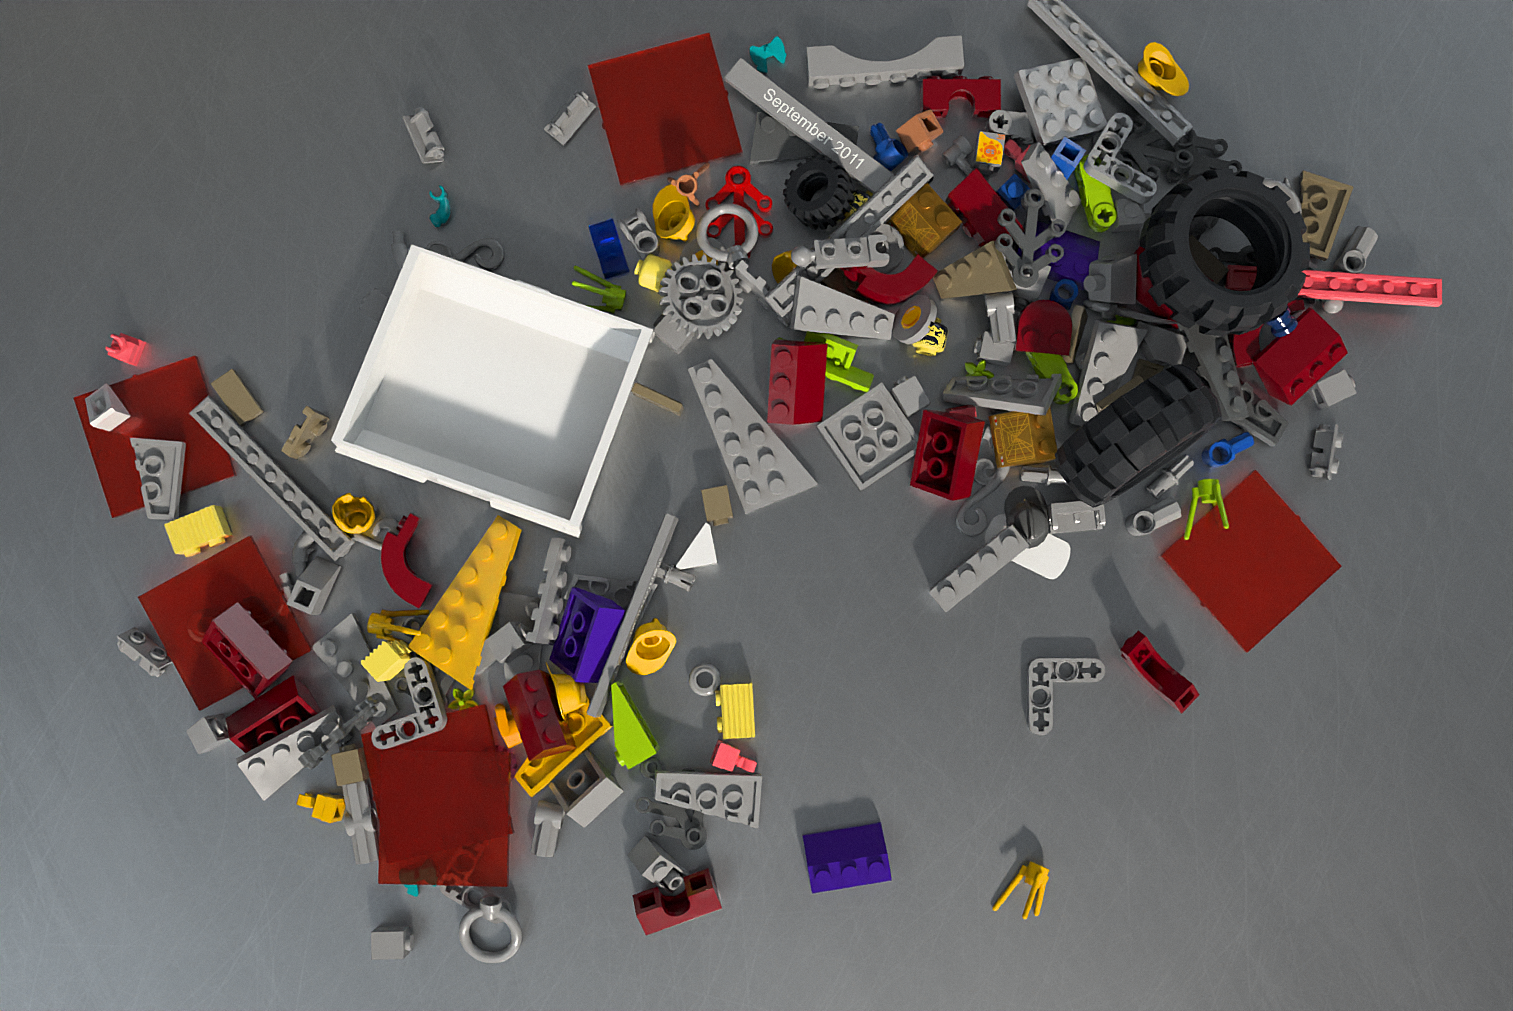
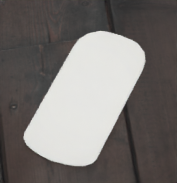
M1005 514L994 517L985 533L986 543L1007 527ZM1048 533L1044 542L1039 546L1030 549L1026 548L1011 561L1048 579H1055L1067 566L1071 548L1066 541Z

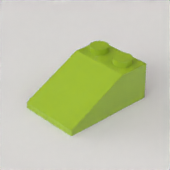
M619 680L611 685L614 740L617 749L614 754L620 765H626L629 770L656 754L660 746L623 682Z

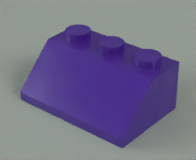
M1037 220L1035 237L1047 230L1050 224ZM1066 230L1060 237H1054L1034 251L1033 261L1045 255L1046 250L1051 245H1060L1064 250V255L1059 261L1048 264V266H1051L1047 279L1056 282L1069 279L1076 283L1079 290L1083 291L1085 289L1084 280L1089 276V265L1091 262L1098 260L1100 241ZM1017 244L1015 252L1018 256L1022 257V250ZM1051 250L1052 255L1058 257L1057 252Z
M572 587L559 627V634L554 642L549 660L565 674L570 675L575 682L598 683L622 624L625 609L611 599Z
M881 822L802 835L812 894L892 881Z

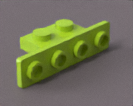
M807 331L804 341L828 343L827 378L847 384L856 390L869 391L874 375L851 366L858 348L857 344L829 333Z

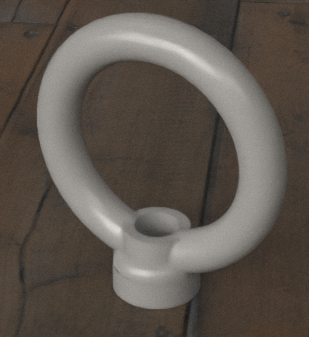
M733 203L719 204L710 208L702 215L697 225L696 238L701 250L707 256L718 261H727L729 267L735 269L741 260L746 264L749 262L747 254L752 250L757 241L758 225L754 216L746 208ZM734 214L741 217L747 225L748 235L745 242L741 246H732L727 251L714 248L707 239L708 225L719 215Z
M497 895L483 896L480 899V905L469 910L459 924L458 933L461 945L469 955L479 961L486 963L503 962L511 958L521 945L522 930L520 924L511 912L502 907V899ZM481 916L488 920L500 918L508 925L511 931L509 945L498 952H487L478 948L471 940L469 934L472 922Z

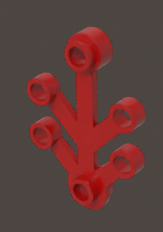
M731 167L725 176L726 184L714 197L706 200V210L710 209L708 207L709 203L716 202L719 205L733 192V204L740 205L750 211L757 222L759 236L769 238L773 233V225L769 221H764L744 202V192L757 202V208L762 213H767L772 209V199L767 195H763L750 183L751 175L745 167ZM736 176H741L743 181L735 183L733 179ZM766 200L769 202V206L763 208L760 206V202ZM722 214L715 222H711L708 225L706 234L710 238L718 239L722 234V229L734 218L735 245L741 246L745 242V221L734 214ZM762 226H768L770 231L763 233L760 229ZM712 227H716L719 232L712 235L709 233V230ZM751 252L747 254L749 260L751 257Z

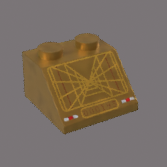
M927 183L910 197L886 224L894 227L899 232L904 246L914 257L918 254L925 259L959 229L962 221Z
M1050 407L1046 415L1012 411L989 416L997 468L1043 463L1055 459L1057 444Z

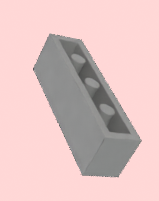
M1012 522L931 587L929 593L945 613L948 612L1030 546L1028 540Z

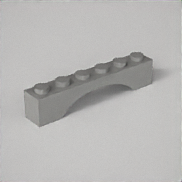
M962 35L936 37L915 54L891 61H868L855 58L833 45L807 47L808 86L823 89L833 84L849 87L860 82H866L868 85L879 84L881 81L891 80L893 83H901L907 79L914 78L922 81L930 76H942L944 79H952L961 75L964 68Z

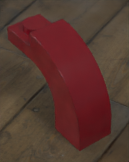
M918 254L905 270L897 274H883L867 266L841 268L847 278L860 284L855 293L867 300L882 304L899 303L915 296L938 271Z
M1303 299L1291 301L1287 304L1290 309V315H1296L1305 310ZM1262 326L1241 335L1228 333L1227 336L1236 368L1254 365L1252 359L1261 352L1259 334Z
M410 513L408 517L403 515L396 528L400 531L398 535L391 531L387 532L382 544L381 564L384 576L392 590L404 601L417 608H421L434 583L417 575L407 562V545L422 519L418 515Z
M1139 630L1125 641L1120 649L1122 652L1120 656L1155 693L1182 714L1200 695L1193 683L1173 669L1156 652L1148 638Z

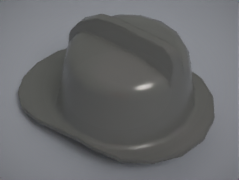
M1020 486L1013 489L1005 500L1006 525L1008 526L1013 522L1028 540L1030 546L1027 548L1037 547L1044 542L1049 530L1045 498L1039 490L1031 486Z

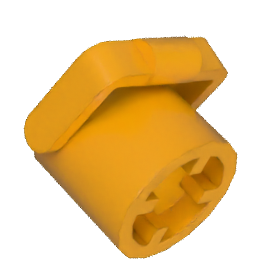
M498 703L495 706L496 717L493 719L506 745L510 749L520 744L522 740L511 709L505 711V706Z

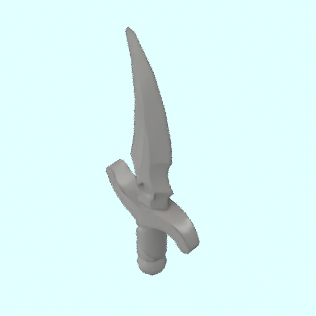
M1086 299L1083 303L1086 309L1101 312L1103 318H1114L1118 315L1124 318L1156 324H1177L1176 321L1157 318L1126 309L1127 304H1107Z

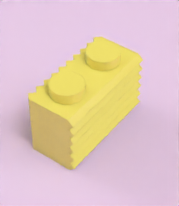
M211 505L164 524L175 554L185 555V557L201 553L200 548L207 545L210 548L222 545L226 542L224 538L232 536L223 508L217 505Z
M403 640L382 641V645H378V649H374L373 652H370L369 656H365V660H361V664L377 682L391 680L404 668L405 663L413 658L410 654L412 650L408 648L409 645Z
M752 682L721 684L720 690H715L716 706H721L722 717H717L718 733H723V739L755 737Z

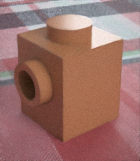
M931 109L916 114L896 130L901 143L905 146L908 153L919 150L921 153L934 145L932 141L944 132Z

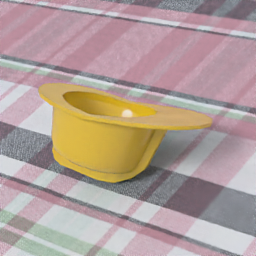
M1156 42L1146 45L1143 51V58L1137 65L1138 74L1155 90L1160 91L1163 89L1174 96L1185 95L1189 89L1188 79L1174 61L1168 49Z
M672 184L661 189L653 202L656 234L661 238L681 239L686 242L688 241V234L695 225V217L690 209L688 196L681 195L677 191L676 186Z
M653 618L651 622L639 626L634 633L633 644L626 657L627 668L634 674L648 675L659 670L675 646V635L668 631L664 625L660 624L657 618Z
M545 662L555 684L562 718L566 721V714L579 709L587 703L585 685L583 682H575L567 674H551L548 664Z

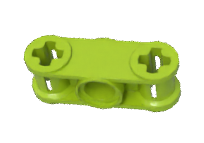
M1087 154L1083 156L1076 166L1074 176L1090 229L1097 233H1103L1115 222L1117 213L1112 199L1111 188L1091 177L1084 170V162L1089 155ZM1098 157L1094 165L1099 167L1102 160ZM1099 214L1101 218L1106 217L1107 220L1104 222L1103 219H1098Z
M1025 352L1039 379L1051 378L1052 374H1061L1062 383L1053 399L1054 403L1059 405L1067 404L1076 397L1078 393L1077 384L1061 355ZM1067 388L1068 393L1060 395L1059 390Z

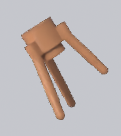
M705 163L692 175H683L678 180L668 177L667 181L676 186L677 191L681 195L688 196L694 205L700 206V202L694 194L698 189L697 178L709 168L710 164Z

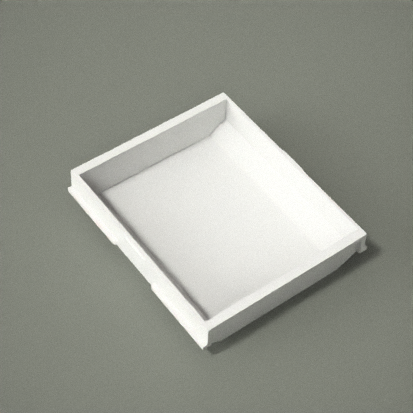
M411 245L331 441L337 446L336 453L421 483L430 480L489 501L492 508L579 538L582 531L581 522L649 342L652 343L655 332L651 328L551 294L549 290L520 280L514 281Z

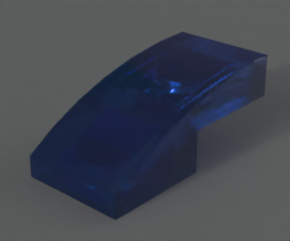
M613 218L588 226L604 278L608 279L630 272Z

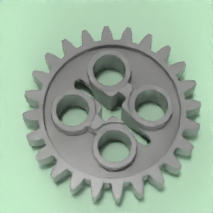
M693 254L690 261L683 257L680 264L674 262L671 266L672 270L667 269L665 273L666 278H663L660 282L663 287L660 288L658 294L664 297L659 301V305L667 306L662 314H670L672 316L668 322L669 324L678 323L676 331L684 327L686 328L687 337L694 331L696 339H699L702 333L705 334L707 339H710L713 332L718 337L722 333V329L727 332L731 327L730 323L734 324L738 318L735 315H739L742 311L738 306L744 301V299L737 296L742 293L743 289L735 288V285L740 280L730 278L733 270L724 271L726 263L723 262L720 266H717L715 258L711 262H707L706 255L704 254L700 261H698L696 255ZM706 279L713 280L716 287L708 285ZM681 282L688 283L691 290L683 288ZM711 304H717L721 312L715 311ZM686 307H692L696 311V315L690 314Z

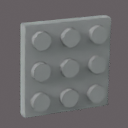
M1082 57L1024 69L1014 74L1036 141L1040 142L1043 147L1060 143L1064 136L1074 140L1095 135L1096 132L1105 129L1107 121L1086 62Z
M882 382L817 425V429L860 492L916 454L919 436Z

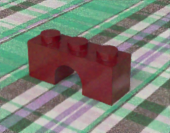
M940 76L927 77V79L922 80L920 87V113L931 109L936 118H946L949 111V102L955 98H962L971 106V118H989L994 111L1001 110V79H994L991 76H982L978 79H968L966 76H956L952 79H942Z
M709 868L683 877L685 890L679 895L665 896L660 892L658 886L632 895L636 916L645 935L722 909L718 889Z

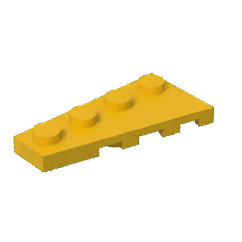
M588 695L585 705L566 714V719L577 748L529 761L527 757L514 777L530 797H534L613 727L603 713L601 717L597 718L587 714L591 702Z

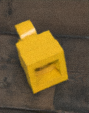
M305 793V795L299 794L296 803L299 806L312 808L311 817L328 823L342 821L346 807L344 796L322 793L317 796L310 793Z

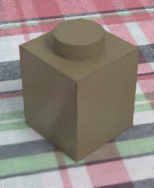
M727 485L701 490L707 522H713V526L728 524V519L733 518V512Z
M355 744L339 747L340 752L331 755L337 786L360 782L370 778L365 747L356 748Z

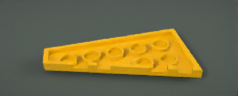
M499 515L490 525L420 628L421 635H415L408 646L418 655L471 690L474 685L473 677L476 668L480 665L482 659L480 656L485 640L489 637L500 601L498 597L501 587L505 585L507 576H505L509 562L513 559L522 531Z

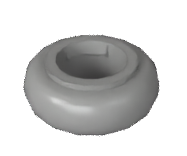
M701 663L691 670L689 684L695 693L708 696L715 693V690H718L721 684V675L715 666L709 663ZM707 671L712 675L713 683L709 687H702L698 684L697 676L701 672Z

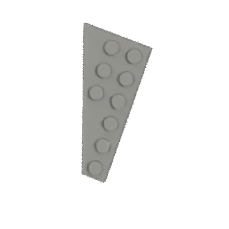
M712 359L688 368L745 514L818 485Z

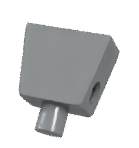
M1112 253L1091 262L1089 265V276L1084 280V288L1089 292V299L1110 303L1136 304L1137 254Z

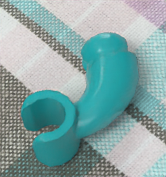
M441 185L439 187L442 190V194L439 197H435L431 190L429 192L431 198L436 203H439L436 213L431 214L429 217L435 227L445 224L450 217L451 211L448 194Z

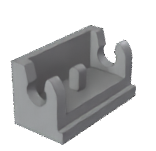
M1082 501L1047 505L1049 534L1103 529V526L1106 524L1104 504L1095 508Z

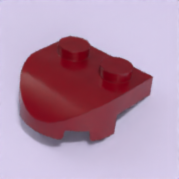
M1036 300L1021 310L1016 321L1015 351L1069 356L1072 320L1063 306L1051 300Z

